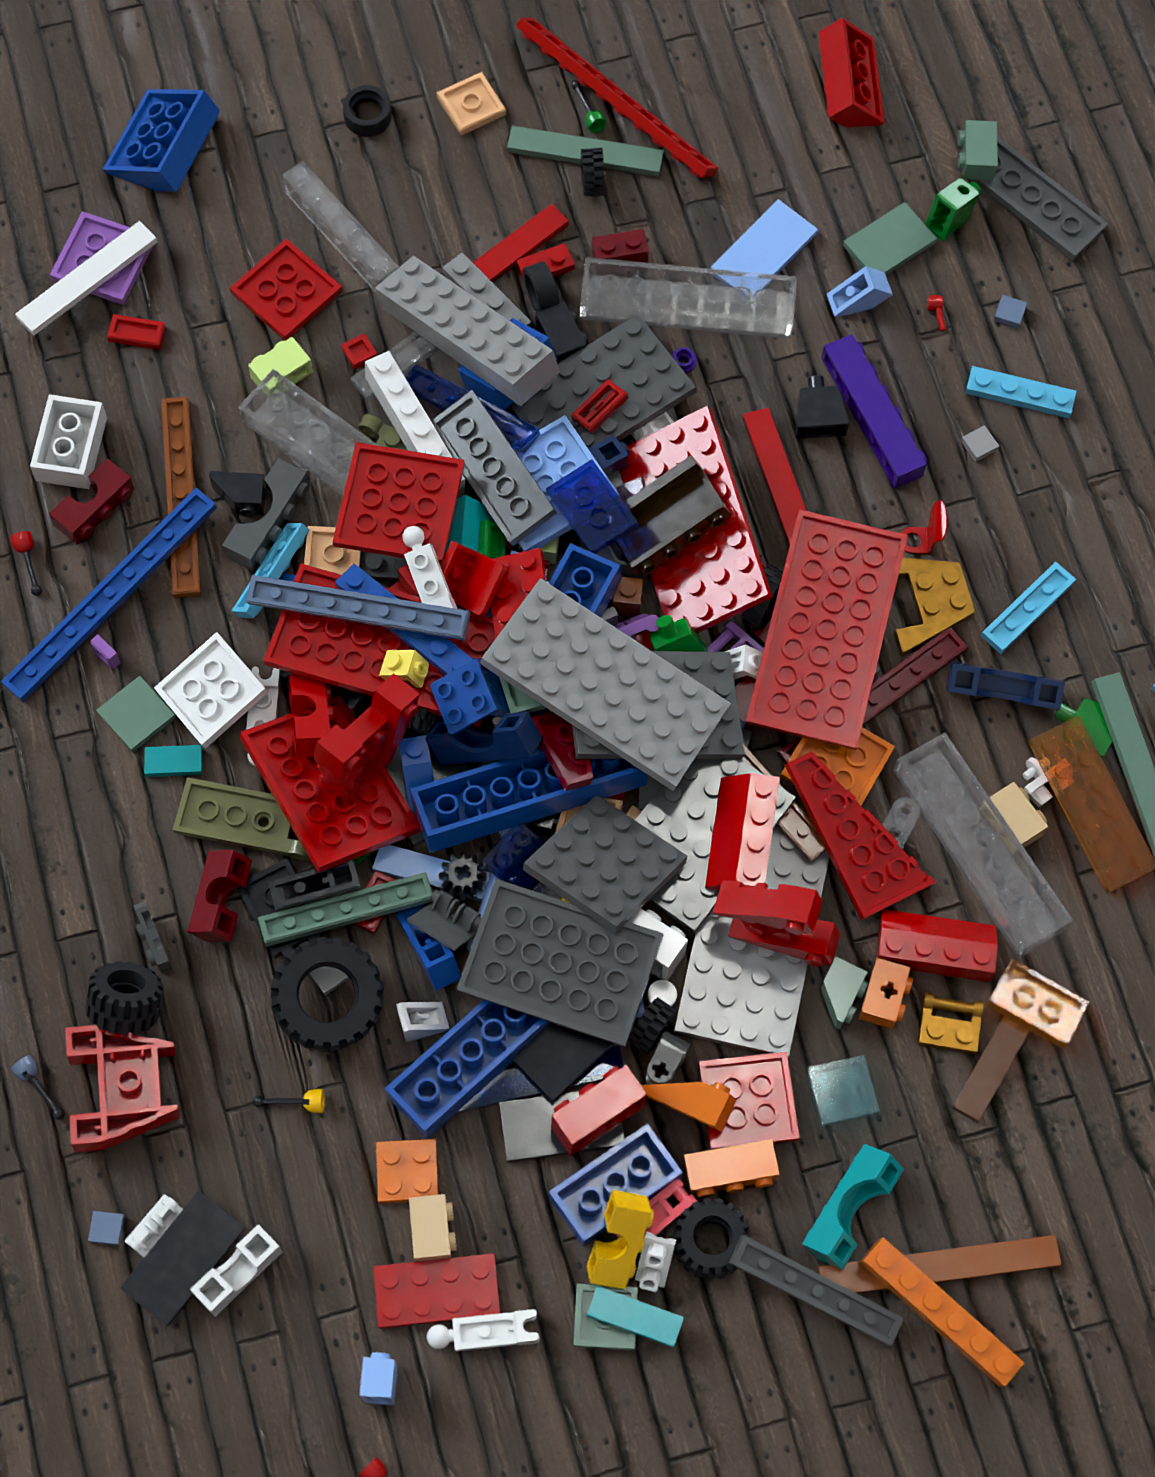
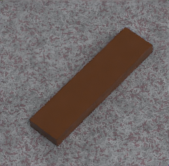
M1009 1008L1006 1010L952 1109L976 1123L980 1121L1034 1022Z

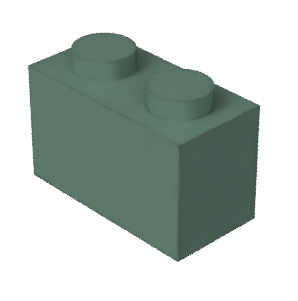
M966 120L964 129L959 130L958 146H962V152H959L958 168H962V179L994 180L998 166L997 122Z

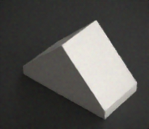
M400 1002L396 1004L406 1042L442 1033L450 1029L442 1002Z

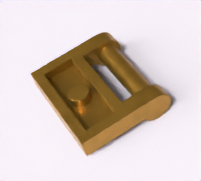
M925 992L917 1045L976 1055L984 1003L975 1000L973 1003L934 997V993ZM932 1008L971 1014V1022L932 1016Z

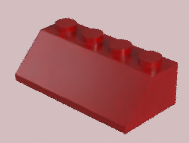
M841 18L819 31V48L822 56L827 114L832 121L844 127L881 126L885 122L874 37Z
M756 773L721 777L705 883L706 889L719 891L723 880L740 881L744 885L756 886V882H766L780 777Z
M882 909L880 912L875 960L880 958L911 967V971L990 982L996 969L998 948L996 925Z

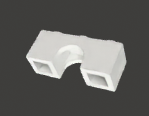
M259 1224L236 1245L235 1253L222 1266L217 1269L212 1268L190 1289L215 1317L282 1253L279 1245Z

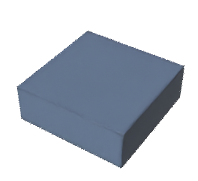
M1002 295L993 321L1019 329L1027 302Z
M93 1211L88 1238L89 1243L120 1246L125 1216L117 1213Z

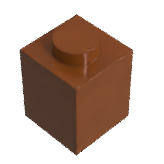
M622 577L614 592L612 606L616 609L619 616L634 617L640 614L643 579Z

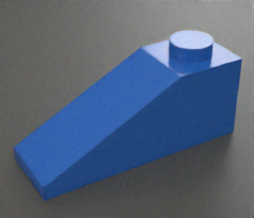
M426 735L401 739L399 744L408 805L414 815L410 788L434 781L428 743L425 740Z
M424 905L405 909L397 913L396 917L434 989L437 991L459 980L461 974L450 948L444 947L438 940L427 933L419 931L416 926L407 921L409 917L423 909Z

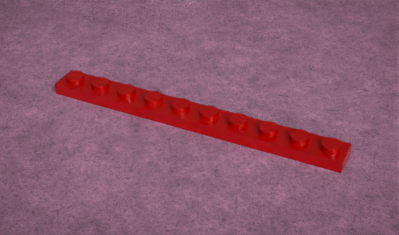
M520 18L516 27L523 32L522 36L530 42H536L541 46L540 50L545 55L554 57L559 61V66L562 69L573 72L578 76L577 80L582 85L594 89L599 99L610 102L615 106L614 110L619 115L631 119L636 129L647 132L652 136L651 140L656 145L667 148L671 152L670 155L673 159L690 167L689 171L698 178L713 177L718 170L715 164L534 18Z

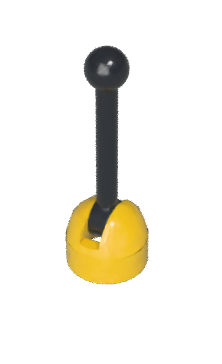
M312 1089L307 1091L303 1098H263L262 1096H255L253 1105L259 1108L264 1104H303L309 1112L323 1113L325 1109L324 1089Z

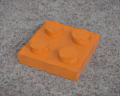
M436 1139L376 1142L378 1204L409 1202V1198L438 1195Z

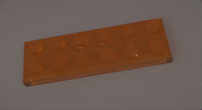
M1078 715L1028 740L1038 763L1106 893L1112 892L1155 870V860L1080 716Z

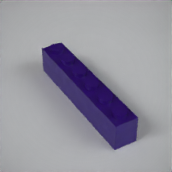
M853 334L824 345L821 359L894 489L923 477L927 458L924 452L918 450L915 445L912 431L909 428L906 429L903 424L900 410L891 403L887 387L879 382L875 366L867 361L863 345L855 340Z

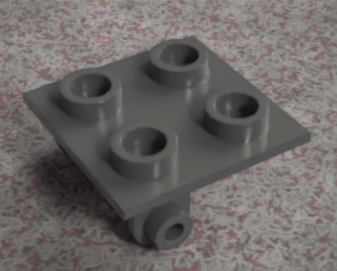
M435 890L430 897V900L433 902L409 917L407 921L416 926L419 931L427 933L438 940L444 947L455 951L476 936L482 919L481 914L467 907L464 903L459 906L460 901L458 899L453 901L454 897L441 890L439 892Z

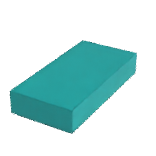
M202 745L145 747V776L203 775Z

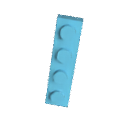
M972 366L965 394L1069 419L1076 391Z
M287 523L256 571L255 576L279 579L281 574L290 566L291 558L295 552L304 544L305 536L309 529L303 523ZM250 582L232 609V612L239 618H254L263 608L262 606L246 603Z
M1055 562L982 632L981 637L1002 654L1074 585L1076 579Z

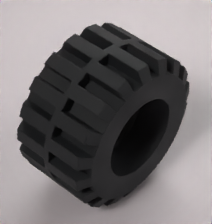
M115 961L113 964H103V967H97L89 978L85 1005L86 1016L90 1017L89 1021L92 1024H97V1028L108 1030V1033L128 1035L130 1032L135 1035L140 1034V1031L146 1032L150 1030V1026H155L157 1019H159L164 988L163 983H161L162 979L160 976L155 975V971L147 969L142 964L137 965L134 962L125 963L121 961Z
M710 1198L703 1199L701 1203L696 1201L691 1204L689 1209L686 1208L682 1212L680 1219L677 1221L673 1236L676 1240L674 1251L677 1253L676 1258L679 1263L682 1262L684 1264V1269L687 1272H694L695 1277L700 1278L704 1276L707 1277V1280H713L714 1277L722 1279L727 1274H732L737 1270L736 1267L729 1264V1261L741 1235L751 1238V1234L748 1232L750 1228L748 1221L745 1222L743 1219L744 1214L740 1210L737 1212L734 1209L735 1205L730 1202L726 1205L722 1203V1199L718 1198L716 1201H710ZM707 1223L721 1226L729 1236L727 1250L719 1255H708L700 1251L694 1242V1233L699 1226Z

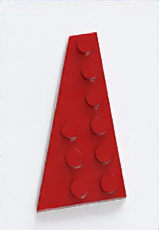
M812 751L784 764L861 920L936 883L930 875L927 876L918 866L919 863L912 856H908L898 845V841L884 826L855 800L856 797L835 779L836 776Z

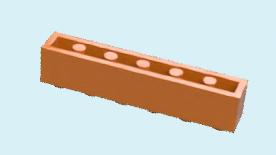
M884 1237L878 1239L859 1261L998 1387H1005L1024 1364L1018 1356Z

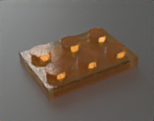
M1011 959L986 1006L1060 1048L1065 1049L1089 1001L1018 961Z

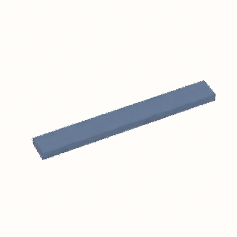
M255 575L251 577L246 603L250 605L464 641L471 614L466 610Z

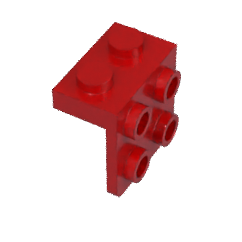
M451 541L440 566L455 604L484 617L491 607L492 600L504 578L506 566L475 550Z

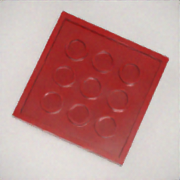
M356 442L332 541L333 547L405 558L404 554L413 550L405 545L402 535L408 527L417 526L424 532L422 545L424 546L429 543L433 545L439 564H441L447 549L465 461L463 459Z

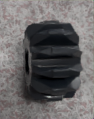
M463 851L460 854L461 859H457L454 854H451V863L443 862L441 866L444 871L440 872L438 876L439 880L444 881L441 884V889L443 891L450 890L449 895L452 897L460 894V900L464 902L466 894L475 899L477 897L476 890L484 891L485 885L483 881L488 880V874L483 872L485 863H477V855L473 854L467 859L466 852ZM465 873H468V878L458 879V875L463 876Z

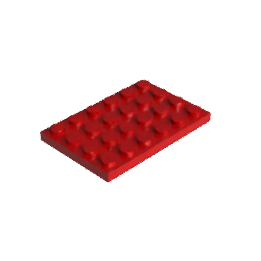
M342 695L327 701L328 706H333V723H330V727H334L337 724L345 730L356 720L349 707L342 700ZM290 713L240 732L241 742L318 873L420 832L421 828L417 818L379 759L375 762L369 761L365 765L362 773L355 779L351 799L346 803L321 782L319 777L321 772L317 770L316 766L318 763L314 761L313 757H295L293 739L294 717L308 715Z

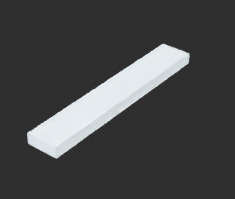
M138 221L15 314L17 319L33 336L154 246L157 243L156 237Z

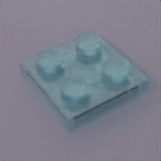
M865 1055L807 1067L806 1071L821 1127L879 1114L880 1110Z

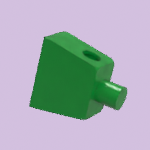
M959 178L936 194L925 222L927 228L944 242L971 216L977 199L981 194L980 186L975 182L968 184Z
M664 615L656 621L658 630L649 634L653 651L708 652L704 641L685 618L673 621L671 616Z
M1084 699L1077 711L1062 703L1060 710L1057 711L1054 718L1068 725L1062 737L1063 741L1094 765L1098 766L1112 743V738L1099 703L1090 699Z

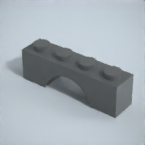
M279 458L264 479L267 493L273 499L269 512L256 522L249 524L236 523L222 544L226 558L254 571L258 563L262 564L268 554V547L272 541L276 542L282 532V525L286 520L292 518L296 509V503L300 498L303 499L306 496L310 486L305 471Z

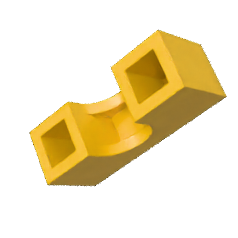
M612 1190L604 1213L607 1231L621 1236L612 1242H594L587 1263L590 1283L625 1289L629 1278H633L636 1270L635 1259L637 1254L643 1251L645 1244L644 1234L646 1228L651 1227L654 1218V1211L650 1208L647 1196Z

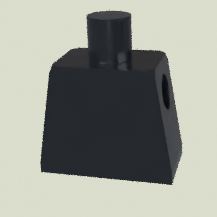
M821 375L809 377V387L801 388L799 391L795 438L846 436L849 420L838 387L825 386L824 377Z

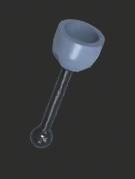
M31 1055L25 1056L11 1067L15 1076L23 1081L30 1080L52 1109L53 1117L56 1120L62 1119L64 1117V1110L55 1105L35 1077L38 1067Z

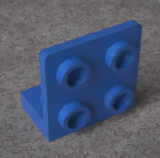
M473 659L430 685L449 734L455 735L489 715L503 718L505 714L510 713L497 675L481 665V659Z

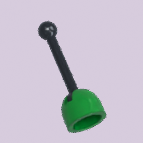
M573 80L571 88L577 91L588 112L585 116V124L589 132L597 133L602 131L607 125L605 116L599 110L593 111L580 88L581 83L578 80Z

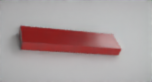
M550 204L475 260L473 264L493 283L516 265V260L529 256L569 226V220L553 204Z

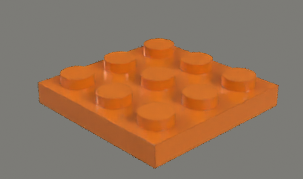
M862 727L856 750L802 737L788 762L812 751L836 776L835 779L847 791L849 790L856 797L855 800L862 806L895 746ZM784 767L779 777L793 784Z

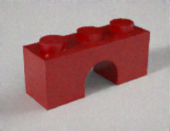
M290 674L289 700L291 714L308 715L294 717L293 739L295 757H314L317 741L333 728L330 727V723H333V706L327 705V701H331L330 684L297 674Z

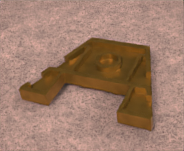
M903 557L898 578L907 577L921 624L895 630L894 634L901 656L910 653L912 649L919 645L926 644L931 638L949 627L953 628L973 617L975 613L960 563Z

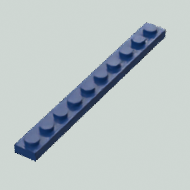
M195 488L1 681L3 686L20 701L24 702L217 509L216 504L199 489Z

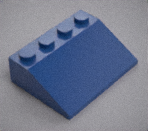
M147 89L102 170L107 174L155 191L177 192L214 125L220 109L205 90Z

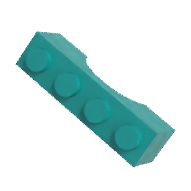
M864 1144L855 1156L843 1179L839 1182L828 1203L824 1206L815 1224L808 1232L802 1245L816 1259L843 1270L858 1245L851 1234V1222L855 1212L868 1199L878 1195L889 1194L902 1174L903 1167L891 1154Z

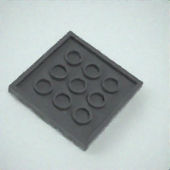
M596 796L524 862L523 870L616 933L687 863L688 856L601 797Z

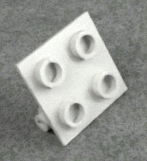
M164 1194L125 1242L141 1256L145 1257L183 1209L172 1198Z

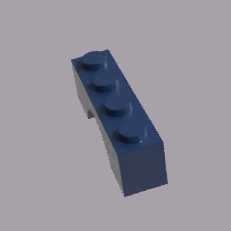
M950 661L946 690L973 696L1007 699L1060 710L1065 682L1061 679Z
M529 712L505 714L492 732L493 734L482 733L467 727L459 733L452 735L449 734L444 720L437 721L425 740L440 765H457L490 760L525 759L535 753L543 737Z

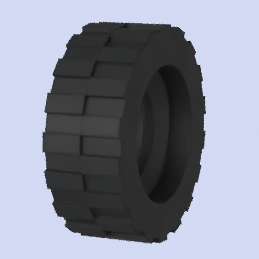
M771 563L766 566L764 572L772 598L743 611V618L761 628L767 625L773 615L783 569Z

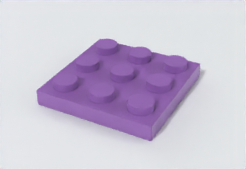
M82 211L50 273L51 281H60L130 227ZM152 247L90 294L124 305Z

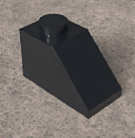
M209 471L212 488L236 514H241L245 517L264 515L266 497L264 474Z

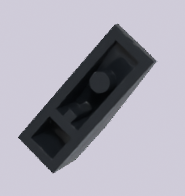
M353 859L320 873L315 868L268 882L276 910L290 909L361 890Z

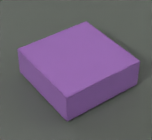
M99 635L91 640L95 654L111 669L114 670L121 664L117 652Z

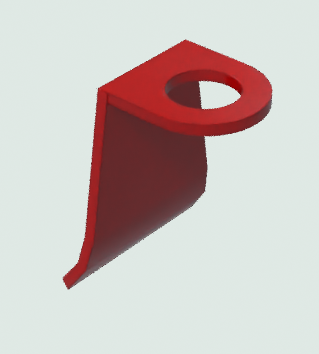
M939 499L933 504L927 527H908L901 532V534L905 535L916 534L921 539V543L917 547H910L906 544L905 552L909 554H931L935 544L944 540L948 528V514L942 500Z

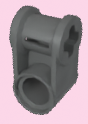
M664 1031L648 1064L645 1076L646 1084H671L678 1068L681 1067L687 1056L691 1043ZM659 1070L664 1072V1075L660 1078L655 1077Z

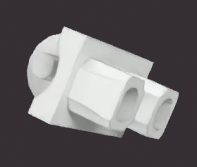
M1031 757L1026 761L1028 770L1023 773V777L1026 780L1032 777L1036 779L1025 786L1024 790L1038 808L1053 797L1044 786L1047 782L1050 781L1059 793L1073 783L1069 773L1066 771L1069 763L1065 758L1046 772L1044 768L1049 765V761L1046 758L1038 761Z
M646 1232L645 1244L641 1252L635 1280L640 1281V1288L656 1292L658 1287H665L676 1243L675 1239H664Z

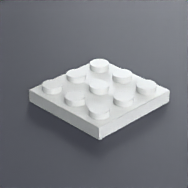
M217 632L154 687L205 748L269 692Z

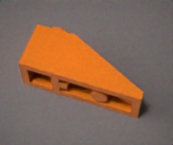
M705 1082L641 1085L647 1093V1098L722 1132L737 1100L729 1094L730 1088L718 1082H714L713 1086Z

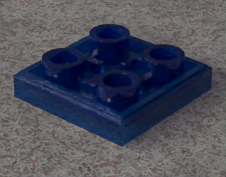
M525 824L510 828L480 862H484L485 867L497 879L533 891L540 881L523 870L524 862L544 842Z

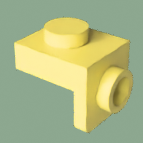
M387 650L379 676L386 680L394 673L403 681L412 683L416 688H422L428 673L429 663L416 650Z

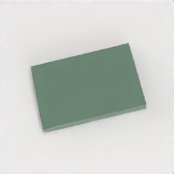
M904 202L844 240L843 247L861 268L868 266L885 272V275L936 244L937 238Z

